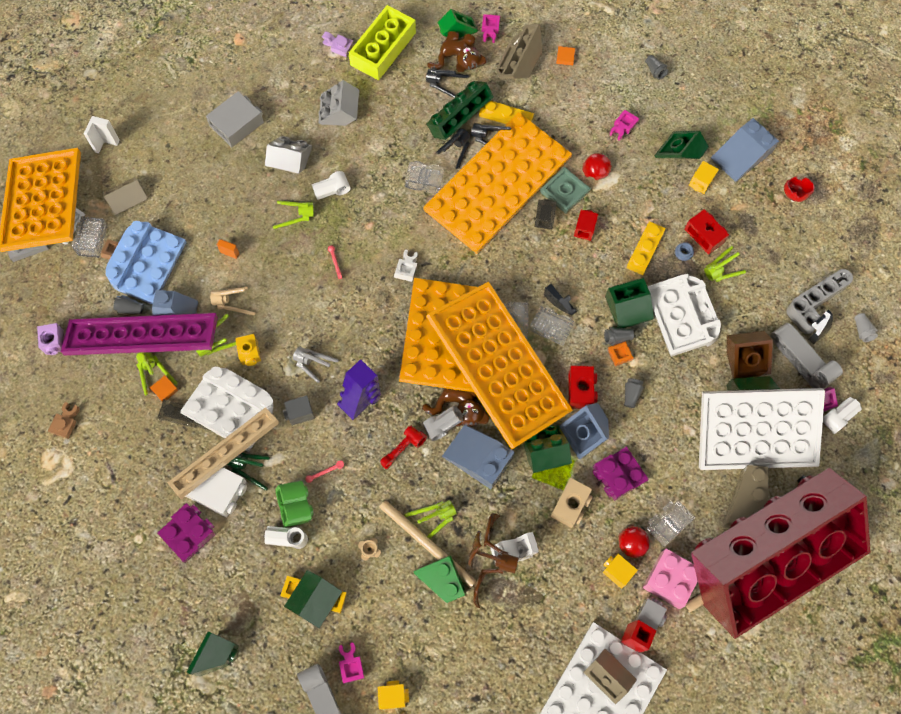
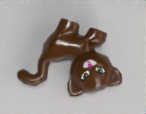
M450 31L440 48L438 63L428 62L427 66L430 69L440 70L444 67L445 57L457 56L456 70L464 72L465 70H473L480 65L486 64V58L474 48L475 37L473 35L465 34L464 38L459 40V34Z
M445 388L438 398L435 408L430 407L429 404L422 406V409L427 414L434 416L441 413L445 402L459 403L457 408L463 415V421L457 424V427L487 424L489 421V416L484 412L482 404L475 401V399H479L475 392Z

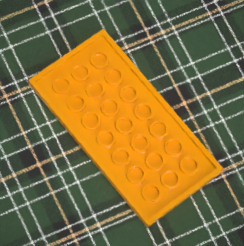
M519 112L505 125L506 127H511V130H500L423 207L426 213L476 254L494 238L572 157L571 152Z
M489 281L426 315L428 321L511 450L573 411Z

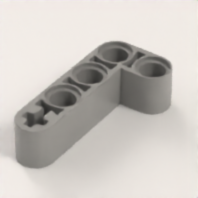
M841 269L802 293L790 303L786 310L787 315L802 333L811 334L814 332L815 328L807 321L813 324L820 318L815 309L844 291L852 282L853 275L850 271Z
M785 323L771 333L770 336L774 344L812 388L824 389L843 374L841 366L836 361L831 360L825 363L790 323Z
M315 664L297 673L299 682L304 692L307 693L315 714H341L326 676L319 664Z

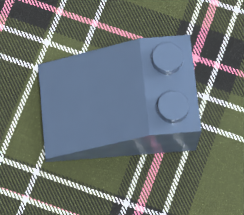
M752 118L711 159L737 182L773 153L779 140Z
M464 425L442 457L489 489H492L513 459L514 451L499 441Z

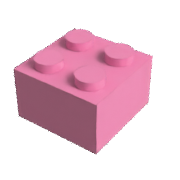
M664 549L660 553L643 588L674 607L681 609L685 607L698 582L694 564L672 551Z

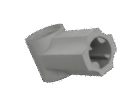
M452 406L440 415L432 416L425 420L423 424L431 441L443 438L448 430L463 421V415L456 406Z

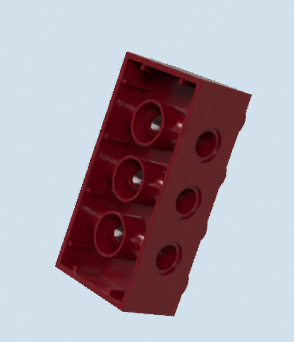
M828 468L816 476L810 475L800 481L797 488L784 496L772 497L766 502L763 509L750 517L738 518L727 531L714 539L706 538L702 540L695 550L691 552L703 606L736 639L871 553L867 496L831 468Z

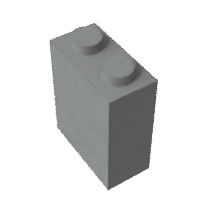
M239 91L206 115L209 126L231 147L264 123L261 109L258 106L254 107L250 99L246 95L243 96Z

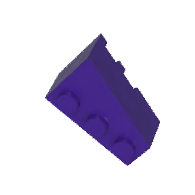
M360 359L346 372L342 385L345 390L340 392L342 400L337 403L352 420L370 404L374 405L381 395L378 376Z

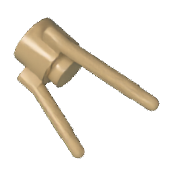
M247 286L211 291V304L217 305L218 309L253 316L256 314L249 310L225 305V303L229 302V294L244 292L248 290Z

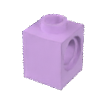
M57 323L37 326L38 348L47 355L58 354L64 341L63 329Z

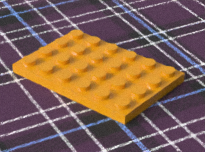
M78 148L9 159L0 225L1 252L73 241L81 151Z
M414 278L399 382L474 392L426 315L477 287Z

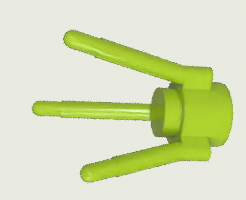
M278 200L277 203L281 205L297 206L299 215H302V217L274 225L273 229L302 221H309V217H314L313 202L299 203Z
M733 246L726 249L704 269L705 275L710 281L715 280L719 282L723 279L746 273V270L722 275L724 273L723 266L740 255L737 252L721 263H718L733 249Z
M225 314L217 321L216 328L229 317L228 314ZM224 338L214 342L212 350H196L200 357H203L206 354L210 355L214 352L236 346V342L216 347L227 341Z
M141 352L136 355L144 395H148L144 370H148L153 375L152 368L155 364L175 386L178 385L172 375L159 362L156 355L153 356L151 352Z
M448 500L405 513L404 516L409 517L436 509L435 512L417 521L422 523L437 515L440 520L445 519L427 536L430 539L447 523L453 521L452 516L457 513L452 502Z

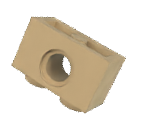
M570 478L550 517L570 528L575 523L579 525L584 515L581 513L583 506L588 507L593 497L590 495L592 489ZM575 500L578 507L571 508L568 505V501Z

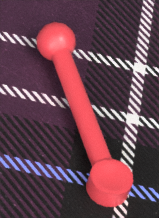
M330 245L328 251L331 252L338 279H342L334 253L335 247Z
M337 461L336 465L312 476L308 475L305 481L311 483L313 479L337 468L342 469L344 462Z

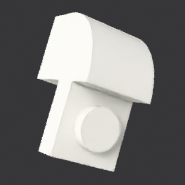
M533 532L526 533L516 539L501 541L495 544V546L503 551L509 552V555L519 557L518 562L529 559L539 552ZM491 548L492 555L498 556L500 554Z

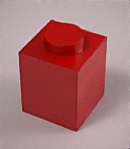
M581 209L573 237L591 241L598 214L591 210Z
M636 620L627 625L620 643L639 653L650 649L657 630L640 620Z

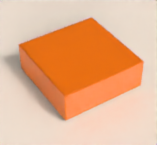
M558 46L556 64L573 66L575 48Z
M219 239L216 245L220 253L237 259L239 256L237 246Z
M626 341L608 347V352L615 366L633 360V355Z
M165 375L150 387L163 403L178 391Z

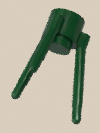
M242 452L227 464L228 467L233 468V473L241 475L265 491L268 490V487L244 473L241 469H245L247 464L263 467V463L249 460L248 458L270 460L269 456Z

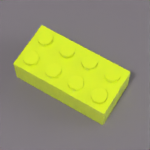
M386 5L349 51L350 65L379 81L416 34L415 19Z

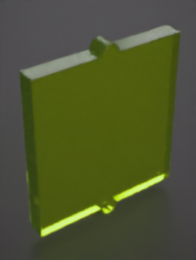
M572 460V464L533 473L531 478L564 491L568 478L571 477L570 472L575 460Z

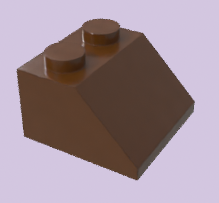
M765 331L727 335L726 353L733 379L771 374L773 339Z

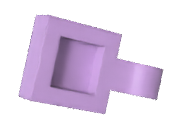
M324 32L322 36L324 45L331 46L332 52L347 58L349 51L354 45L353 40L339 34L335 38L329 32Z

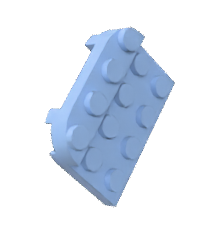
M134 221L125 230L106 266V276L117 291L153 304L155 291L163 289L186 244V240L152 227L149 222Z

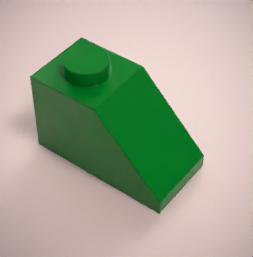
M450 9L437 22L440 27V33L444 37H447L450 31L458 33L459 38L464 37L465 34H474L479 31L472 17Z

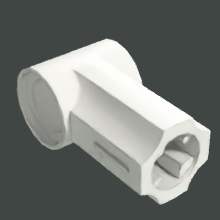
M337 171L331 174L328 179L312 184L317 200L333 194L344 195L350 191V185L343 171Z
M849 397L836 409L834 408L823 417V423L834 434L848 424L847 421L862 410L860 403L856 399Z
M267 526L264 538L267 545L301 549L308 542L306 533L297 527ZM300 533L301 540L293 543L294 535Z

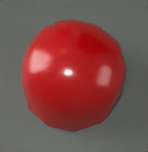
M594 153L585 160L582 170L587 178L593 177L595 180H599L608 176L611 172L612 164L607 156Z
M795 176L787 180L784 185V192L787 198L795 202L806 201L815 190L813 182L807 177L800 180Z
M628 526L619 533V548L626 556L633 558L641 557L649 550L650 539L642 528Z

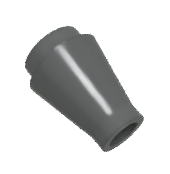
M649 55L646 58L645 63L648 65L654 78L660 80L668 74V66L654 55Z
M122 295L116 296L113 309L118 311V313L142 314L144 304Z
M609 327L604 332V339L606 344L614 346L628 340H633L634 331L633 329Z
M632 378L628 379L625 383L624 406L629 408L636 407L637 401L644 389L643 381Z

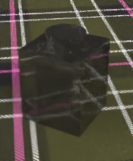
M549 199L538 200L534 227L553 229L557 202Z

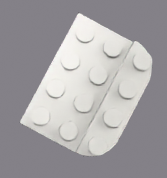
M688 274L648 286L653 312L671 357L705 345L708 347L717 341L720 333V319L718 320L705 289V283L696 277L688 276Z
M213 367L202 376L203 380L181 409L183 415L226 438L265 407L273 415V399L268 392L225 368ZM255 443L248 447L246 451L249 452Z

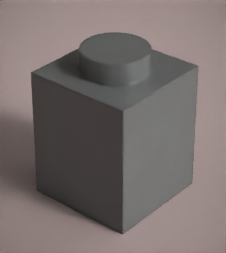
M307 395L284 402L286 409H283L285 420H289L292 426L314 419Z

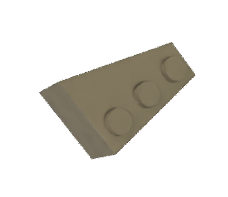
M747 465L741 470L732 501L729 504L728 512L721 528H730L731 524L738 518H748L764 508V505L769 500L768 467Z

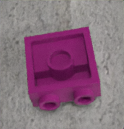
M627 446L615 454L600 460L593 466L594 476L598 481H602L605 486V493L609 498L612 497L614 501L649 480Z
M187 503L171 516L172 520L157 532L184 563L216 535L212 530L215 526L207 518L203 521L199 516L202 512L194 504L190 506Z

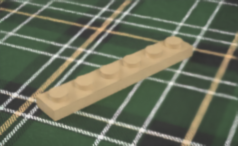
M265 407L167 482L180 499L184 498L279 424L278 420Z

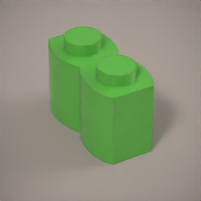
M302 481L277 486L275 489L284 527L308 523L312 519L313 508L307 501V486H304Z

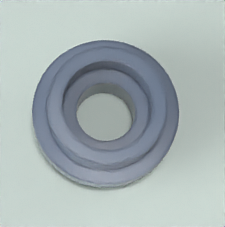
M681 243L675 249L676 257L682 261L691 259L694 254L693 247L689 243Z

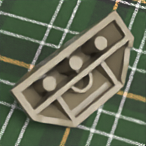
M540 24L525 25L522 28L523 31L518 33L508 44L496 68V72L501 80L530 77L542 52Z

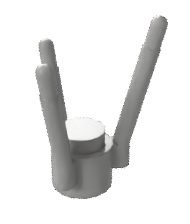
M301 346L293 354V360L297 361L296 366L303 369L317 383L320 380L305 364L309 365L313 360L330 367V363L319 358L336 363L339 361L336 358L314 352L308 348L305 349Z

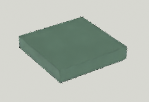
M563 167L540 189V193L567 214L590 192L591 188L566 167Z

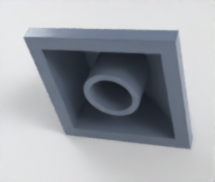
M156 290L152 314L153 316L196 314L198 300L175 291Z
M599 403L586 405L559 426L578 459H582L609 439L608 418Z

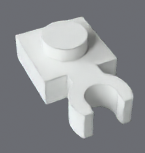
M405 250L403 259L398 261L394 277L412 282L417 268V263L415 262L417 261L418 254L415 252L414 256L409 257L407 255L408 250Z

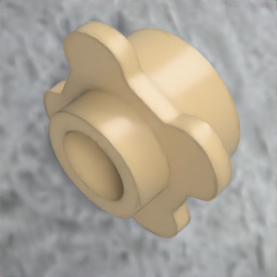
M376 538L359 542L358 548L361 549L362 560L368 561L369 558H378L381 555V551L377 547L378 540Z

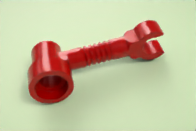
M412 425L408 426L404 431L406 437L391 453H388L381 459V466L386 470L390 468L395 459L410 443L419 448L426 441L427 435L422 431H418Z

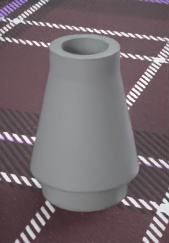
M865 313L854 317L859 339H862L863 342H870L878 337V330L866 317Z

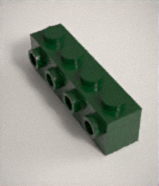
M470 82L467 88L457 93L451 102L443 106L442 110L431 116L426 125L434 138L448 139L494 97L487 82Z

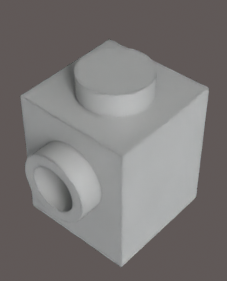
M648 598L643 602L634 621L640 620L657 630L658 626L662 627L666 621L667 616L664 614L667 609L662 607L663 603L654 598L650 600Z

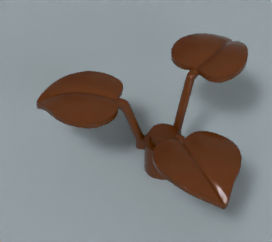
M492 513L488 519L484 536V547L488 545L500 554L494 556L479 551L482 545L480 543L481 531L478 530L473 541V549L469 555L468 566L470 567L473 566L476 554L496 560L495 566L499 567V569L481 570L473 592V602L477 608H480L478 601L479 587L486 574H503L504 571L515 574L519 557L509 555V552L503 551L490 542V532L495 521L500 517L497 513Z

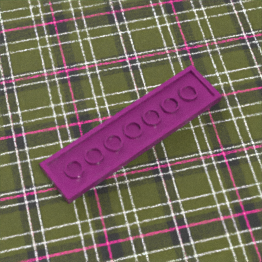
M216 313L69 319L60 352L66 356L212 350L218 317Z

